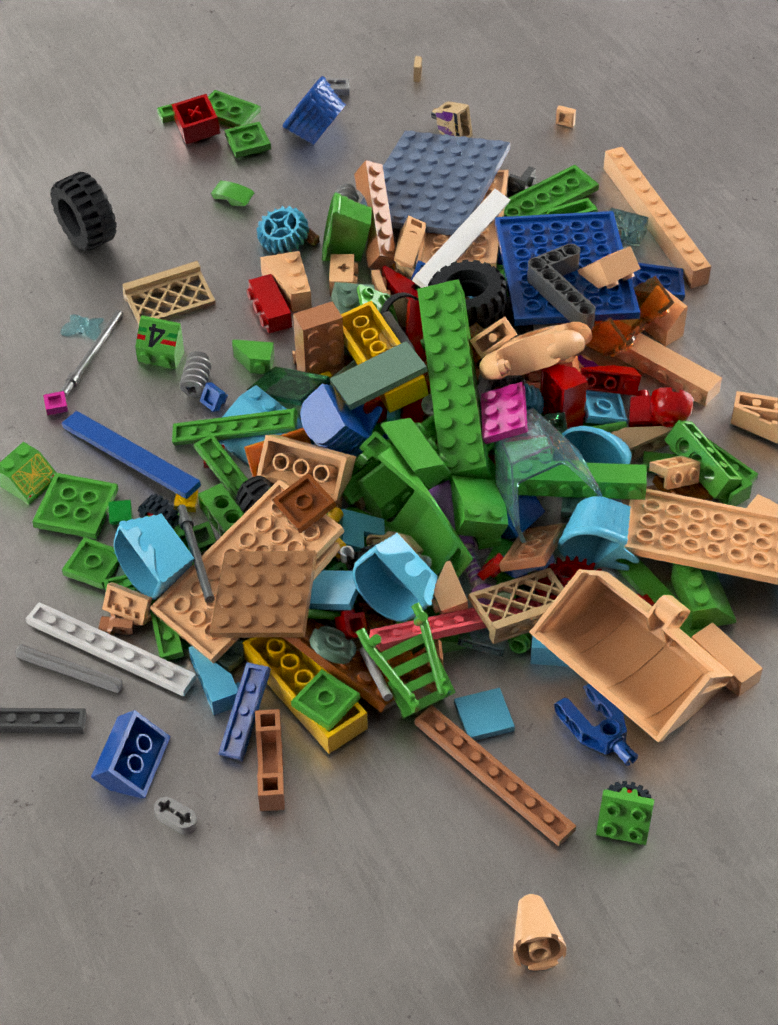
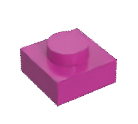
M64 391L43 395L47 415L68 412Z

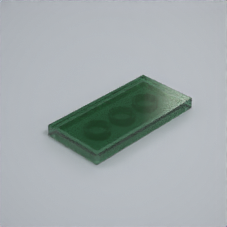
M275 366L247 388V391L257 385L276 401L302 406L305 399L318 389L322 383L330 385L331 381L329 376Z

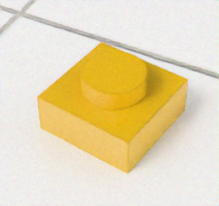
M196 490L187 499L176 494L174 510H177L179 505H185L188 512L196 513L199 491Z

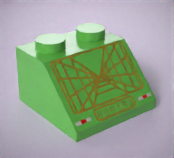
M22 442L0 462V487L30 505L49 487L56 471L40 451Z

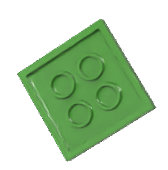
M55 472L32 521L33 527L97 539L109 513L108 502L114 501L119 490L118 484Z

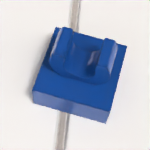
M210 382L205 384L200 402L213 412L220 410L222 404L226 403L228 395Z

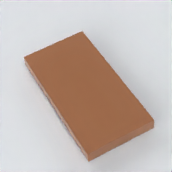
M565 523L527 528L516 538L500 562L501 572L545 566L558 546L559 539L566 527Z

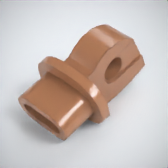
M112 614L111 617L102 616L98 629L112 636L115 633L131 635L134 628V620L117 618L116 614Z

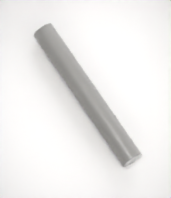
M362 647L359 652L385 701L391 700L393 695L377 664Z

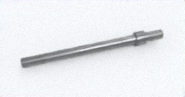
M117 310L74 372H71L66 378V383L60 390L64 391L65 397L80 382V376L122 318V311Z

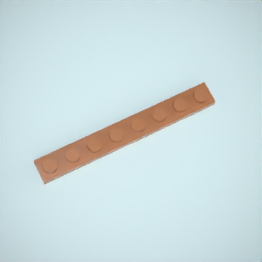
M433 705L415 719V725L558 847L576 831V825Z

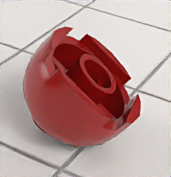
M671 387L658 388L652 392L650 397V413L664 427H674L678 420L686 421L691 415L693 397L690 393L679 389V393L673 392Z

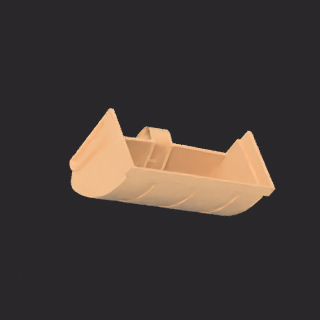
M579 569L529 632L658 743L663 742L669 733L694 716L734 676L680 629L690 614V610L672 595H663L652 607L607 571Z

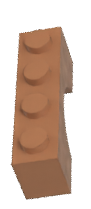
M280 709L255 711L259 808L260 811L285 810Z

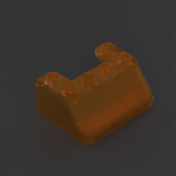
M654 276L634 286L640 309V319L612 320L610 317L604 321H594V327L591 329L592 339L585 346L606 357L611 356L612 358L622 350L626 352L635 345L636 337L634 335H638L645 330L644 325L654 321L657 316L662 318L670 312L668 308L675 302L658 278Z

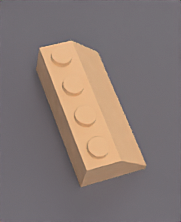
M265 435L257 476H263L271 483H276L280 479L290 487L309 472L332 499L338 501L352 477L356 456L279 435Z

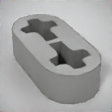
M161 797L155 802L154 812L160 822L183 835H188L196 830L197 817L194 811L170 797ZM170 807V811H171V812L165 810V811L162 813L161 808L166 809V808ZM188 818L190 819V823L185 822L183 825L181 824V819L184 821L188 820Z

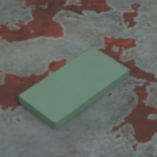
M405 341L331 378L330 381L348 408L352 410L428 372L417 353Z

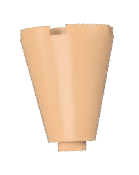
M528 894L518 902L513 957L518 966L521 967V964L526 965L532 971L552 968L558 964V959L562 955L563 959L566 956V944L543 898L535 894Z

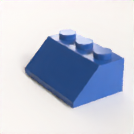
M136 710L118 716L91 778L109 791L142 799L145 798L171 736Z

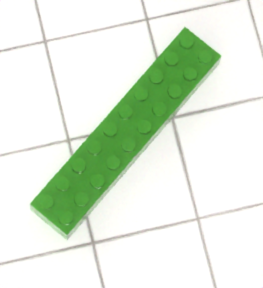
M459 279L419 288L417 291L439 454L442 453L450 463L447 467L451 474L444 480H450L451 475L489 479L491 478L487 445L482 439L481 404L472 344L469 341L471 336L464 291Z

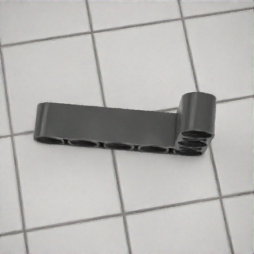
M567 244L530 259L527 270L528 283L570 322H581L587 324L590 329H593L595 306L563 277L579 268V246Z

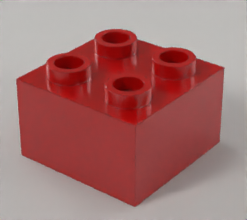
M207 94L171 104L175 122L185 144L221 134L218 117Z

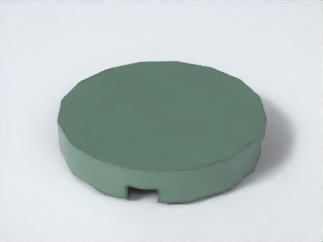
M322 626L318 630L314 629L310 636L309 642L314 651L331 662L339 664L349 663L356 654L354 642L351 639L348 641L342 631L333 627Z

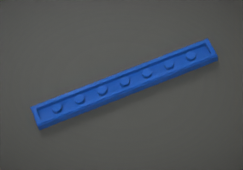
M77 410L62 422L63 428L185 499L201 487L200 480Z

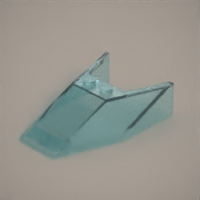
M534 408L527 410V433L494 442L496 486L505 502L506 510L522 543L526 542L520 529L518 485L564 464L589 485L597 497H603L580 451Z

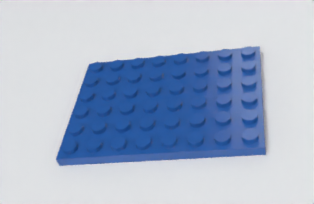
M613 211L495 217V227L515 326L570 322L527 281L528 261L567 244L579 246L580 261L579 268L576 271L563 277L595 306L594 321L640 319V309L631 278L625 281L622 278L619 279V284L610 289H607V286L598 289L578 272L579 269L623 249Z

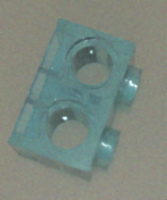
M611 207L610 211L614 212L618 230H621V242L640 246L647 232L649 217Z

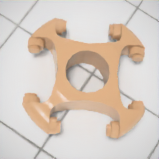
M569 322L537 329L514 337L482 359L479 364L480 374L486 380L503 379L505 376H519L558 364L583 351L585 345L592 339L591 329L587 324L581 322Z

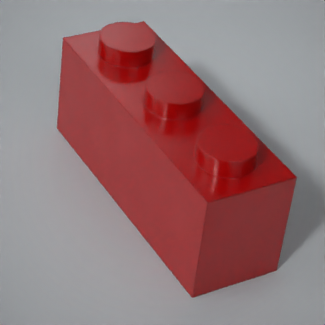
M268 274L248 280L247 296L249 300H253L255 313L260 314L259 318L262 327L266 326L269 334L291 328V312L273 276Z

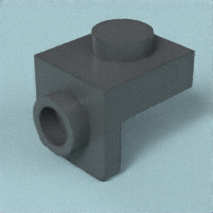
M529 166L521 177L510 174L508 176V190L519 193L535 185L537 182V177H535L536 168Z

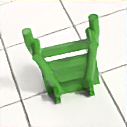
M419 602L411 606L416 616L413 622L416 626H420L421 634L380 653L376 648L381 642L380 635L375 634L369 638L365 628L356 632L364 649L389 679L387 684L402 713L401 717L403 720L456 693L437 655L428 622V615L424 612ZM423 643L425 644L426 653L393 669L388 664V660ZM430 662L431 672L407 684H404L399 678ZM435 681L437 691L419 700L415 698L414 693H411Z

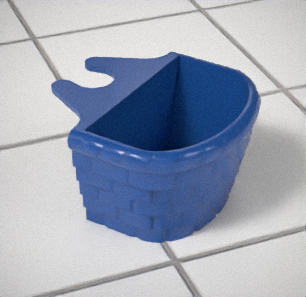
M321 76L285 120L283 128L288 129L290 132L314 145L346 104L342 102L330 87L331 84L326 81V78Z
M322 383L303 402L300 417L306 434L318 446L358 457L363 452L360 446L372 435V431L382 413V407L376 406L369 414L364 412V404L350 410L333 386Z

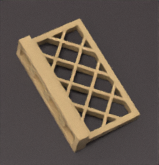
M198 261L122 284L124 299L128 302L138 325L143 311L152 314L151 317L167 320L215 304V299L201 273ZM198 279L200 281L199 287L189 284ZM176 286L182 287L180 293L171 291V288ZM186 289L195 292L193 297L183 294ZM157 292L164 293L161 299L152 297V294ZM199 293L208 297L204 301L197 300L196 298ZM167 295L176 297L174 304L164 301ZM138 298L145 299L142 305L134 303L133 300ZM180 299L190 302L185 307L179 306L178 303ZM148 301L158 304L155 310L146 307ZM162 305L171 308L167 313H162L159 309Z
M547 568L469 593L468 600L489 630V639L495 644L530 632L554 600L549 599L550 594L559 595L564 587L551 568ZM548 577L551 586L539 583L538 580ZM524 584L532 587L531 592L518 589V586ZM535 588L548 592L547 596L543 597L533 594ZM505 591L512 595L510 599H507L497 594L498 592ZM518 595L527 598L526 604L514 601V596ZM486 598L491 600L488 606L479 603L477 599ZM530 600L543 603V606L533 607L529 603ZM494 602L507 605L505 611L492 606ZM510 606L523 610V612L518 614H513L508 611L510 609ZM491 613L501 616L502 619L492 622L488 616Z

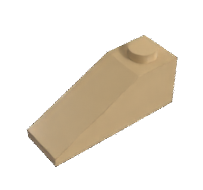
M625 427L618 431H613L611 434L616 435L628 445L632 455L631 461L642 457L644 451L654 452L667 446L668 444L664 439L673 427Z

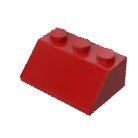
M555 364L541 370L540 392L544 399L542 413L555 430L562 434V431L583 426L588 381L575 367Z

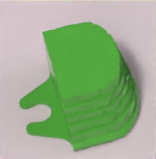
M335 192L333 194L324 231L322 261H330L331 254H354V260L361 262L371 226L372 207L348 199L347 196H341L340 193Z

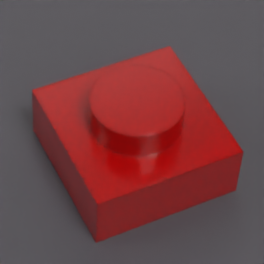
M498 553L482 566L477 575L483 581L489 576L492 578L496 577L501 572L499 564L504 557Z

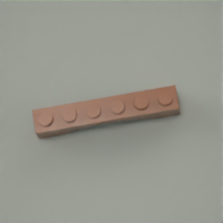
M365 160L354 175L356 189L365 197L367 206L372 207L371 226L366 249L367 264L370 269L382 271L383 266L390 267L395 262L396 249L382 164Z

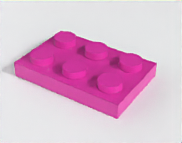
M523 382L510 384L481 394L482 439L485 444L528 432L526 395Z

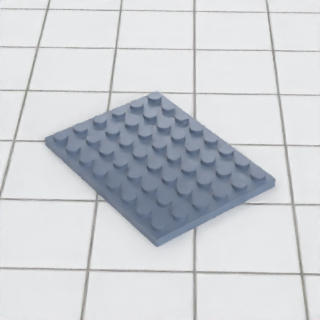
M411 130L404 131L383 165L392 228L402 229L409 215L425 222V232L452 236L481 204L511 149L510 142L467 138L466 136H450L448 134L440 135L430 132L421 133ZM364 197L360 204L367 206V202Z

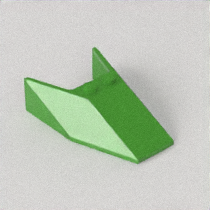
M393 445L379 454L377 458L415 491L393 522L384 520L385 534L388 531L411 536L423 549L421 555L431 558L432 564L430 569L438 578L447 561H451L459 578L472 562L473 557L435 499L413 472L396 446ZM353 506L346 508V510L374 516ZM364 537V546L372 545L366 544L367 537Z

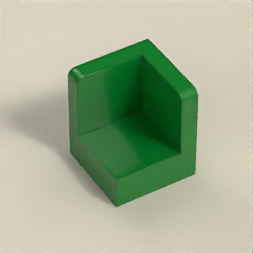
M131 499L108 502L110 525H116L121 521L133 519Z

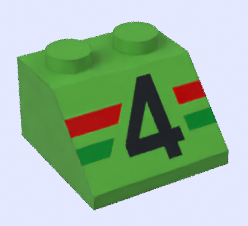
M142 315L135 345L137 362L176 370L185 353L181 323Z

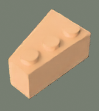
M299 251L260 257L262 276L268 274L273 276L287 306L292 312L312 308L311 290Z
M736 391L731 424L778 444V398Z

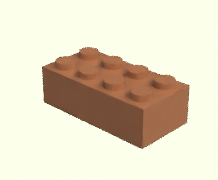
M333 301L293 314L297 374L306 390L310 389V377L327 371L333 377L345 367L343 317Z

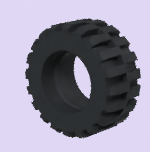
M77 172L55 182L51 188L50 197L52 198L51 204L53 205V211L57 216L58 223L61 225L63 232L68 236V239L80 250L90 251L114 238L117 232V223L115 222L116 217L112 211V205L109 203L106 193L103 192V188L100 184L98 185L95 178L85 172Z
M462 260L459 263L456 261L451 263L450 266L445 265L442 267L440 272L437 271L428 283V286L459 279L465 297L476 296L475 298L465 299L470 334H473V336L505 317L508 309L505 278L497 268L491 267L489 263H481L479 260H474L473 262Z

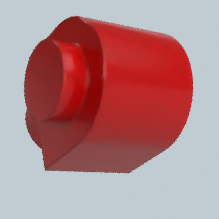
M354 609L341 611L340 617H335L336 627L344 633L346 639L357 638L356 632L362 628H365V630L367 628L364 612L355 613Z

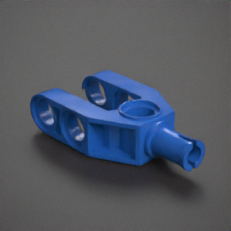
M587 684L583 689H585L589 700L595 705L594 709L597 712L600 711L606 718L597 726H592L568 698L565 697L554 703V710L557 716L581 744L605 755L615 752L626 766H630L631 763L633 764L638 759V754L626 743L627 728L623 712L593 686Z

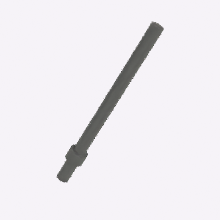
M179 505L177 510L180 517V528L184 530L190 553L195 558L193 563L205 602L212 603L214 595L193 531L194 523L192 517L188 515L185 505Z

